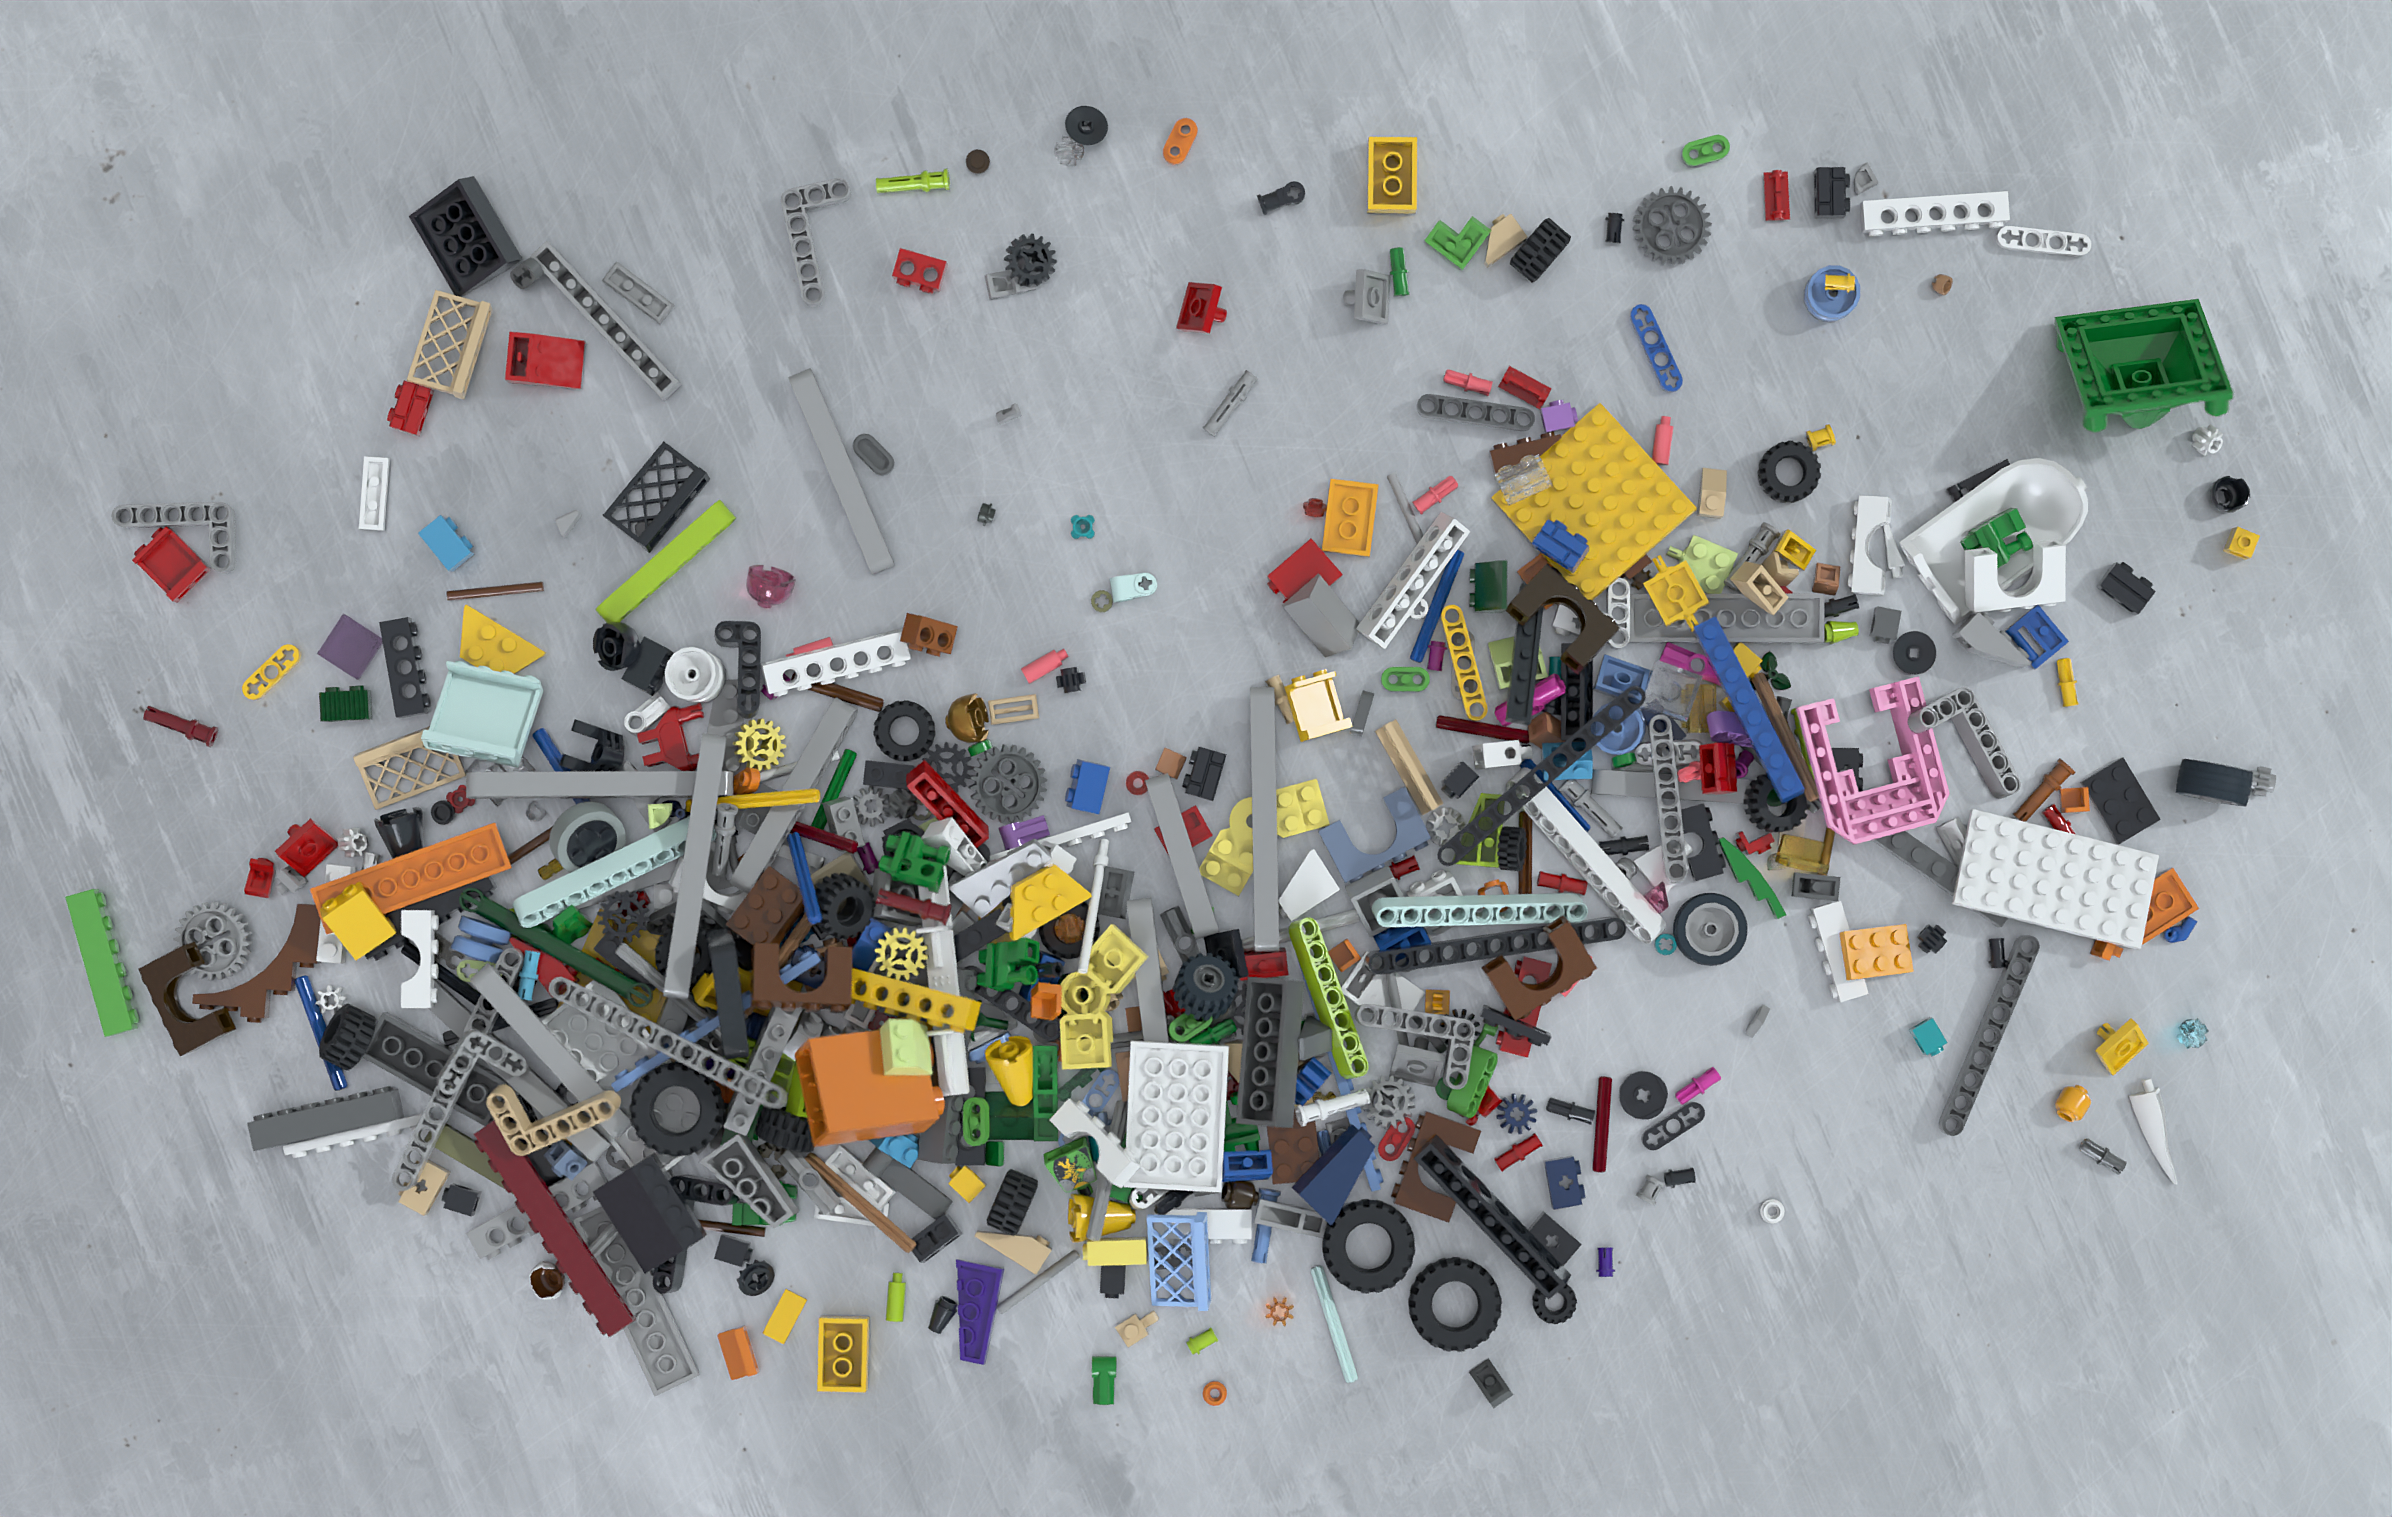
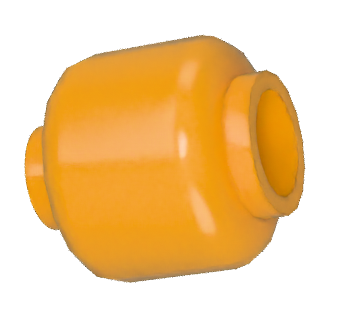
M2079 1085L2065 1087L2055 1102L2058 1116L2068 1122L2082 1120L2091 1105V1099L2087 1095L2088 1091Z

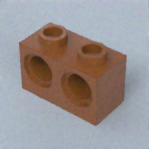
M907 613L900 641L908 643L909 649L922 652L923 648H926L927 654L940 657L941 653L951 654L958 626Z

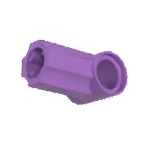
M1044 815L998 828L1005 850L1019 847L1034 838L1037 840L1050 835Z

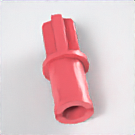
M1448 369L1443 378L1444 382L1462 387L1465 392L1469 390L1485 396L1489 395L1492 387V381L1472 376V373L1466 375Z
M1449 476L1435 487H1429V491L1413 501V504L1418 512L1423 514L1424 511L1437 502L1441 503L1442 498L1458 488V483L1452 476Z
M1693 761L1689 766L1680 769L1677 772L1679 776L1678 781L1687 783L1694 779L1700 780V761Z

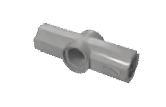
M789 1149L778 1159L779 1163L825 1215L841 1202L838 1196L820 1177L819 1173L811 1167L798 1151ZM808 1174L813 1175L816 1178V1184L812 1187L805 1186L802 1181L804 1176Z

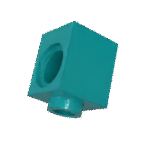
M1931 1017L1909 1029L1923 1055L1930 1054L1933 1057L1944 1050L1943 1046L1947 1044L1935 1020Z

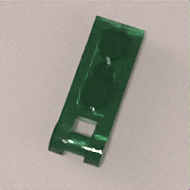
M1107 1067L1083 1068L1059 1088L1058 1099L1066 1102L1071 1098L1072 1091L1078 1085L1081 1088L1085 1087L1093 1080L1090 1075L1097 1069L1101 1073Z

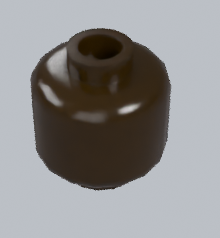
M1230 1181L1224 1184L1221 1193V1200L1225 1203V1206L1228 1209L1249 1210L1252 1206H1256L1259 1198V1193L1255 1190V1185L1251 1181Z

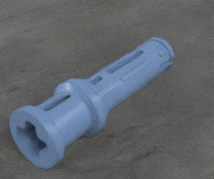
M1259 1188V1193H1261L1260 1199L1277 1202L1278 1196L1281 1195V1191ZM1257 1224L1251 1261L1267 1263L1272 1227Z

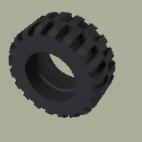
M669 1063L653 1069L639 1081L631 1096L629 1112H631L630 1121L631 1125L635 1128V1134L645 1143V1146L649 1149L652 1148L661 1155H670V1157L687 1156L701 1150L717 1135L724 1118L725 1106L720 1087L716 1085L713 1078L683 1063ZM675 1086L687 1088L695 1094L699 1101V1118L695 1125L687 1131H668L656 1120L654 1114L655 1101L659 1094L667 1088Z
M1361 1199V1201H1353L1340 1210L1332 1225L1327 1223L1322 1243L1324 1260L1330 1273L1341 1285L1343 1284L1348 1289L1369 1294V1292H1383L1387 1288L1394 1287L1398 1281L1406 1276L1408 1269L1411 1268L1415 1255L1414 1234L1406 1218L1392 1205L1380 1200ZM1365 1223L1381 1226L1391 1239V1253L1388 1259L1381 1266L1373 1269H1364L1356 1266L1351 1262L1346 1253V1240L1349 1233L1355 1227Z
M1460 1257L1442 1258L1433 1264L1430 1263L1416 1276V1280L1410 1288L1408 1306L1414 1327L1419 1335L1429 1342L1430 1345L1441 1348L1444 1351L1463 1352L1466 1349L1478 1347V1344L1483 1341L1485 1342L1492 1331H1495L1498 1326L1497 1322L1501 1318L1502 1299L1496 1282L1485 1268L1469 1259H1462ZM1448 1282H1462L1471 1287L1475 1292L1478 1301L1477 1312L1466 1325L1449 1327L1442 1324L1435 1317L1432 1310L1433 1296L1439 1287Z

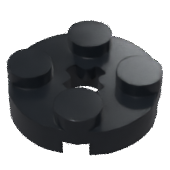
M1634 1072L1627 1076L1619 1087V1101L1623 1110L1636 1119L1648 1120L1658 1116L1663 1111L1667 1102L1668 1091L1664 1081L1651 1072ZM1640 1089L1650 1092L1647 1096L1648 1101L1644 1102L1642 1099H1637Z

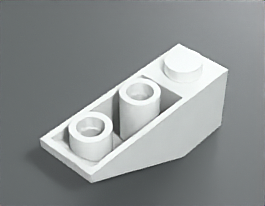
M952 817L930 823L922 836L925 845L939 849L942 845L950 847L951 853L947 865L965 877L967 873L987 866V861Z

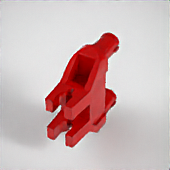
M701 703L684 708L672 706L662 717L655 729L637 734L639 743L644 745L658 741L661 750L657 753L642 756L644 766L649 768L668 763L681 771H695L697 769L699 753L694 755L689 753L683 725L684 722L704 718V712L699 711L703 710Z

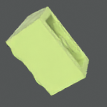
M1514 636L1488 643L1499 690L1509 688ZM1540 646L1536 681L1548 677Z

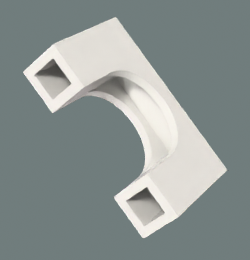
M2057 539L2033 542L2032 574L2022 587L2013 591H2002L1998 585L1997 553L1989 548L1965 550V606L1973 611L1974 614L1978 612L1988 614L1992 610L2008 612L2011 611V608L2016 607L2031 609L2034 608V605L2054 606L2057 602L2065 601L2066 545Z

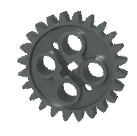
M1670 186L1668 193H1665L1664 189L1660 188L1659 196L1651 192V201L1646 198L1643 199L1646 207L1638 206L1637 210L1641 215L1634 216L1633 219L1638 221L1639 224L1634 225L1633 229L1640 232L1635 235L1634 239H1642L1638 247L1643 248L1646 246L1648 248L1644 254L1645 256L1652 252L1654 254L1653 261L1661 257L1662 265H1664L1667 259H1670L1672 266H1674L1676 259L1679 258L1680 262L1684 264L1685 256L1693 260V251L1698 254L1702 252L1699 244L1707 245L1708 242L1703 237H1709L1711 233L1705 230V228L1710 227L1712 223L1705 221L1710 216V213L1702 212L1706 204H1697L1700 199L1699 196L1691 199L1692 191L1683 195V188L1680 187L1677 193H1674L1673 187ZM1666 205L1669 207L1672 223H1677L1678 225L1675 229V234L1680 242V246L1675 244L1672 228L1667 229L1666 227L1670 222L1664 208ZM1677 205L1685 207L1686 215L1683 217L1677 216L1674 212V207ZM1654 212L1662 214L1663 222L1660 224L1654 223L1651 220V214ZM1682 229H1691L1694 235L1691 240L1684 239L1681 235ZM1661 235L1669 237L1670 246H1661L1658 242V237Z
M1002 744L1001 751L994 746L992 755L987 751L984 752L985 760L977 758L980 764L979 767L972 766V769L977 773L976 775L969 776V779L975 781V784L968 786V788L976 792L970 797L972 799H979L975 804L977 808L984 806L982 814L986 815L991 811L990 819L992 820L999 815V822L1001 823L1005 821L1006 817L1010 823H1013L1014 816L1023 821L1022 813L1025 812L1031 816V807L1039 809L1035 802L1037 800L1044 801V798L1039 794L1040 792L1047 791L1046 788L1041 786V783L1047 782V779L1040 777L1045 772V769H1037L1041 761L1038 759L1032 761L1034 757L1032 752L1025 756L1026 749L1023 747L1017 752L1016 745H1012L1010 751L1005 744ZM1009 760L1012 768L1009 772L1003 773L1001 765L1004 761ZM994 769L1003 778L1011 780L1010 783L1024 794V797L1021 798L1012 789L1005 787V783L994 776L991 771ZM1023 776L1030 778V783L1026 788H1021L1019 784ZM994 779L996 781V788L988 792L986 790V783ZM1012 794L1015 798L1014 804L1006 807L1004 799L1007 795Z

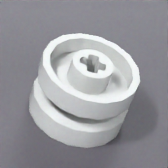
M695 647L682 648L674 653L667 662L665 669V680L670 691L677 697L694 703H706L716 698L722 691L726 680L725 668L721 660L714 654Z

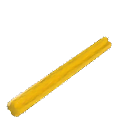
M814 788L721 796L717 799V805L729 803L737 806L738 809L816 803L820 801V791ZM688 799L685 802L687 812L691 813L693 799Z

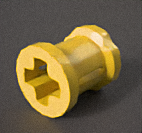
M1830 424L1814 432L1806 431V438L1809 447L1812 448V452L1816 451L1819 447L1836 444Z

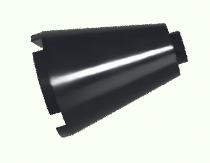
M413 807V812L407 813L406 809H400L381 815L380 820L374 819L375 826L392 859L423 848V813L421 808Z

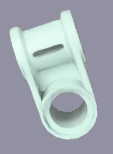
M1149 573L1122 575L1109 579L1114 603L1149 596L1157 589V581ZM1143 578H1147L1150 582L1152 581V585L1148 587L1149 590L1139 586L1143 583Z

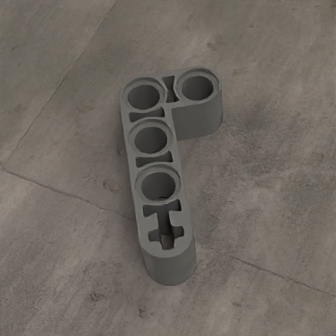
M877 1147L873 1149L862 1164L867 1171L877 1178L883 1179L935 1220L940 1218L953 1203L949 1197L914 1170Z

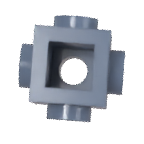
M563 1139L555 1142L544 1154L545 1158L552 1165V1171L561 1178L565 1175L570 1180H573L588 1164L582 1155L583 1153L576 1146L570 1145Z

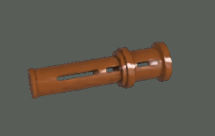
M2059 758L2057 760L2058 764L2049 774L2043 776L2044 781L2013 813L2019 821L2026 822L2054 790H2060L2062 783L2070 775L2076 773L2062 759Z

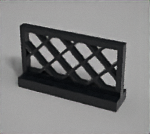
M663 441L606 510L603 517L650 553L709 482L710 477L707 472L700 467L698 468ZM667 450L672 454L673 463L660 465L659 457ZM688 466L693 470L688 478L678 479L677 467ZM674 468L675 480L661 481L660 470ZM657 470L658 482L644 483V475L647 471ZM675 484V494L672 497L663 498L662 486ZM658 487L659 498L646 500L645 488ZM641 489L642 501L629 502V493L632 490ZM660 503L661 511L657 515L648 516L647 504ZM643 505L644 517L631 518L630 507ZM626 507L627 519L616 520L611 516L617 508ZM645 521V530L638 537L632 532L631 523Z

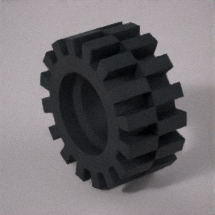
M1504 826L1500 832L1501 836H1499L1498 843L1499 851L1497 856H1499L1500 870L1521 871L1525 864L1524 858H1526L1525 851L1527 850L1525 829L1522 827Z
M1568 1284L1557 1292L1564 1299L1563 1307L1558 1311L1549 1310L1545 1305L1546 1296L1538 1288L1535 1289L1532 1305L1538 1317L1546 1323H1564L1576 1311L1577 1299L1575 1292Z

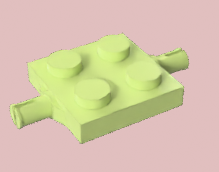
M1696 535L1692 536L1689 545L1684 551L1670 546L1669 550L1677 554L1669 551L1666 554L1678 559L1679 564L1686 560L1702 590L1708 594L1722 593L1725 586L1724 580L1732 572L1738 555L1734 551Z

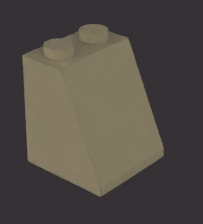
M849 852L844 853L811 874L815 890L817 889L816 884L818 882L822 883L824 877L828 876L831 878L833 873H846L867 885L872 892L871 882L854 855ZM847 898L840 903L837 914L845 907Z

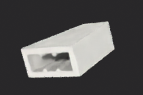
M1314 849L1309 851L1278 899L1280 904L1278 906L1279 913L1284 920L1286 918H1289L1290 921L1294 920L1340 890Z

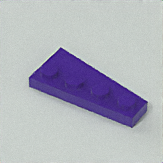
M956 1259L960 1360L985 1365L1004 1269Z

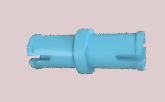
M525 950L522 972L519 971L521 979L518 996L523 1000L532 1001L535 979L538 980L536 973L541 954L539 952Z

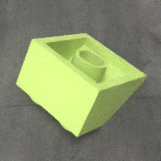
M889 1019L880 1028L884 1075H932L927 1026L909 1019Z

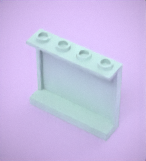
M447 661L446 665L449 671L429 730H423L421 736L424 747L426 749L518 768L543 693L540 680L530 675L524 677L517 676L505 670L501 672L493 671L486 666H469L462 661Z

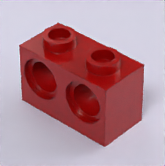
M900 248L892 277L897 280L896 284L910 287L911 284L920 286V291L933 294L934 290L940 292L948 264L947 261ZM905 263L914 265V271L910 275H904L901 272V267ZM928 270H935L938 274L937 278L932 282L924 279V274Z

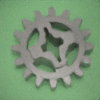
M1381 1076V1083L1379 1084L1373 1080V1089L1366 1087L1370 1104L1363 1106V1110L1369 1112L1367 1118L1369 1120L1375 1118V1126L1380 1125L1382 1122L1384 1129H1387L1389 1124H1392L1396 1129L1397 1122L1399 1121L1402 1124H1406L1404 1117H1412L1409 1108L1413 1109L1416 1106L1415 1103L1410 1101L1415 1098L1414 1093H1408L1411 1090L1409 1084L1403 1087V1079L1400 1078L1395 1082L1394 1076H1390L1389 1081H1386ZM1384 1088H1395V1089H1394L1393 1091H1391V1090H1385ZM1376 1094H1377V1095H1378V1102H1377L1376 1104H1374V1107H1373V1101H1374V1098H1375V1096H1376ZM1383 1096L1393 1102L1395 1109L1385 1103ZM1405 1098L1404 1107L1400 1110V1103ZM1389 1114L1393 1115V1117H1383V1115Z

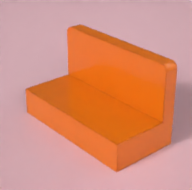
M745 1325L718 1334V1340L731 1380L745 1376L749 1377L760 1372Z

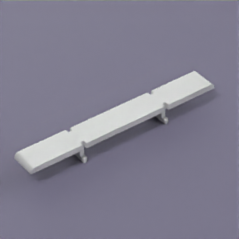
M943 866L945 875L938 894L930 892L926 887L919 886L920 900L925 901V899L930 898L934 903L946 906L950 904L946 866ZM951 913L946 926L942 925L940 921L922 919L923 928L916 929V933L924 934V944L928 946L925 954L928 955L926 963L929 988L960 996L953 930H948V926L952 925ZM950 1007L947 1011L948 1018L953 1014V1007ZM944 1023L942 1028L933 1026L932 1031H927L928 1036L934 1035L939 1087L942 1090L943 1096L969 1093L964 1034L950 1030L951 1025Z

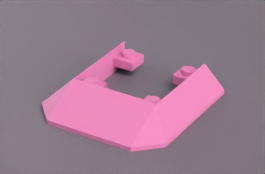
M1919 676L1869 689L1875 713L1890 709L1902 756L1888 759L1893 783L1858 792L1853 769L1837 773L1825 725L1840 722L1834 698L1796 708L1827 827L1853 845L1937 822L1950 794L1933 728L1922 733H1914L1908 726L1909 716L1926 706Z

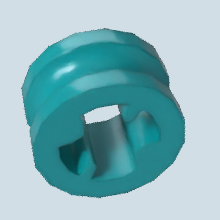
M1661 934L1655 939V949L1662 955H1670L1677 948L1675 938L1670 934ZM1662 938L1672 941V944H1670L1672 948L1669 951L1667 949H1660L1659 945H1662V943L1659 942Z

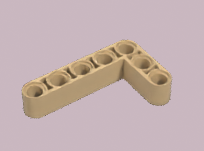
M504 1084L497 1086L487 1098V1106L511 1151L519 1156L527 1155L608 1120L621 1105L620 1096L616 1092L609 1090L531 1123L510 1086ZM497 1095L503 1097L505 1102L499 1101ZM603 1102H608L612 1108L605 1107ZM582 1111L588 1112L590 1114V1118L584 1116ZM508 1117L514 1118L515 1121H516V1124L510 1122V1120L508 1119ZM561 1120L567 1121L569 1123V1127L563 1125ZM540 1129L546 1130L549 1136L542 1134ZM519 1138L525 1139L528 1145L523 1144Z

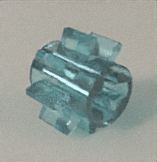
M2198 1018L2196 1020L2187 1019L2178 1027L2181 1033L2177 1035V1038L2187 1049L2190 1047L2199 1048L2208 1040L2204 1034L2208 1033L2209 1030Z

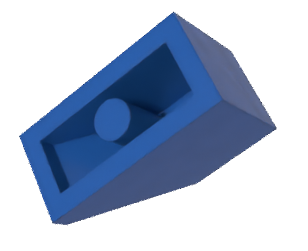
M870 917V925L864 927L865 931L858 934L852 946V966L865 972L869 970L879 954L875 952V949L882 948V945L878 942L879 939L886 941L885 933H890L892 928Z

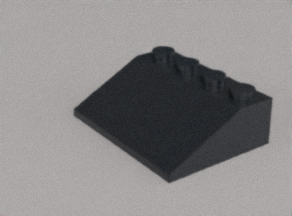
M474 176L458 179L409 215L414 227L456 296H465L522 260Z
M655 1152L593 1191L645 1274L707 1235Z

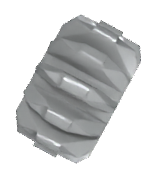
M869 786V794L861 788L859 791L863 797L860 798L854 795L853 799L859 801V805L854 804L855 809L860 810L856 813L857 817L864 816L861 824L865 825L868 818H870V827H874L875 818H877L880 824H883L884 820L881 815L890 817L891 814L884 811V808L891 807L888 803L884 804V801L888 800L890 796L886 794L880 797L883 789L878 788L876 794H874V787ZM871 799H874L878 809L876 812L872 810V813L867 812L868 807L865 805L867 801L872 802Z

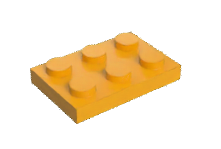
M1330 479L1322 551L1370 557L1379 484Z
M1906 924L1839 932L1847 981L1914 972Z

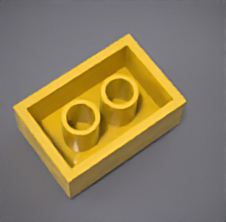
M1369 137L1367 213L1415 214L1417 210V137Z
M819 1317L817 1391L867 1392L870 1317Z

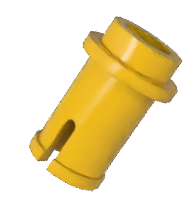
M1848 273V276L1825 275V290H1847V293H1849V290L1854 291L1855 276H1850V273Z

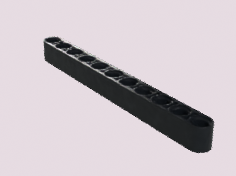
M1631 686L1446 842L1438 850L1439 862L1445 866H1452L1468 854L1642 706L1646 699L1644 690L1638 686ZM1636 690L1641 694V701L1638 704L1629 702L1627 696L1630 691ZM1618 706L1622 709L1623 715L1619 720H1614L1609 716L1611 707ZM1600 722L1603 724L1604 732L1602 735L1596 736L1591 733L1590 727L1592 723ZM1575 738H1582L1585 741L1586 746L1583 751L1577 752L1572 748V741ZM1559 753L1567 758L1566 765L1560 768L1556 767L1553 763V757ZM1543 769L1548 773V780L1545 783H1538L1535 780L1534 774L1537 770ZM1520 785L1527 786L1530 790L1528 798H1518L1516 788ZM1507 801L1510 803L1511 811L1509 814L1501 815L1497 811L1499 802ZM1482 817H1489L1492 820L1493 825L1490 830L1483 831L1479 828L1478 822ZM1466 832L1471 833L1474 837V843L1469 847H1465L1460 843V836ZM1446 848L1454 850L1456 855L1455 859L1449 863L1441 858V853Z
M1602 917L1570 923L1583 945L1617 940L1626 933L1625 922L1616 917ZM1615 921L1618 925V930L1615 934L1611 935L1608 927ZM1592 925L1594 927V934L1592 937L1587 938L1585 929L1587 926ZM1541 926L1372 951L1365 956L1364 965L1368 971L1374 974H1387L1555 948L1548 936L1545 944L1540 945L1538 943V936L1544 932L1543 927H1545ZM1521 935L1524 939V944L1520 948H1516L1514 940L1517 936ZM1494 939H1498L1500 941V948L1493 952L1490 944ZM1474 942L1477 950L1473 955H1469L1467 953V946ZM1451 946L1453 954L1450 958L1445 959L1443 950L1445 947ZM1427 949L1429 951V959L1426 962H1421L1419 954L1422 950ZM1399 953H1404L1406 961L1403 965L1398 966L1395 958ZM1380 956L1382 965L1378 969H1374L1371 965L1372 960Z

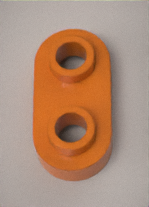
M1182 118L1175 123L1163 148L1164 159L1169 164L1179 165L1186 159L1198 133L1197 125L1193 120ZM1183 126H1188L1190 128V132L1188 134H1183L1181 132V128ZM1172 148H1178L1180 153L1174 156L1170 151Z
M747 767L734 776V795L753 794L757 791L760 784V772L758 769Z

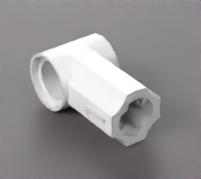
M657 692L635 711L628 713L625 717L624 725L632 735L637 736L638 733L647 731V728L661 718L669 710L670 706ZM634 718L642 719V726L638 729L630 727V722Z

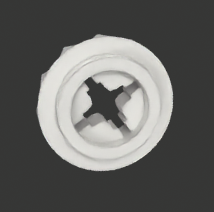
M1440 808L1430 815L1426 827L1431 840L1443 846L1465 827V822L1461 814L1456 810ZM1443 816H1445V820L1449 824H1456V826L1449 829V838H1447L1444 830L1435 829L1443 825Z

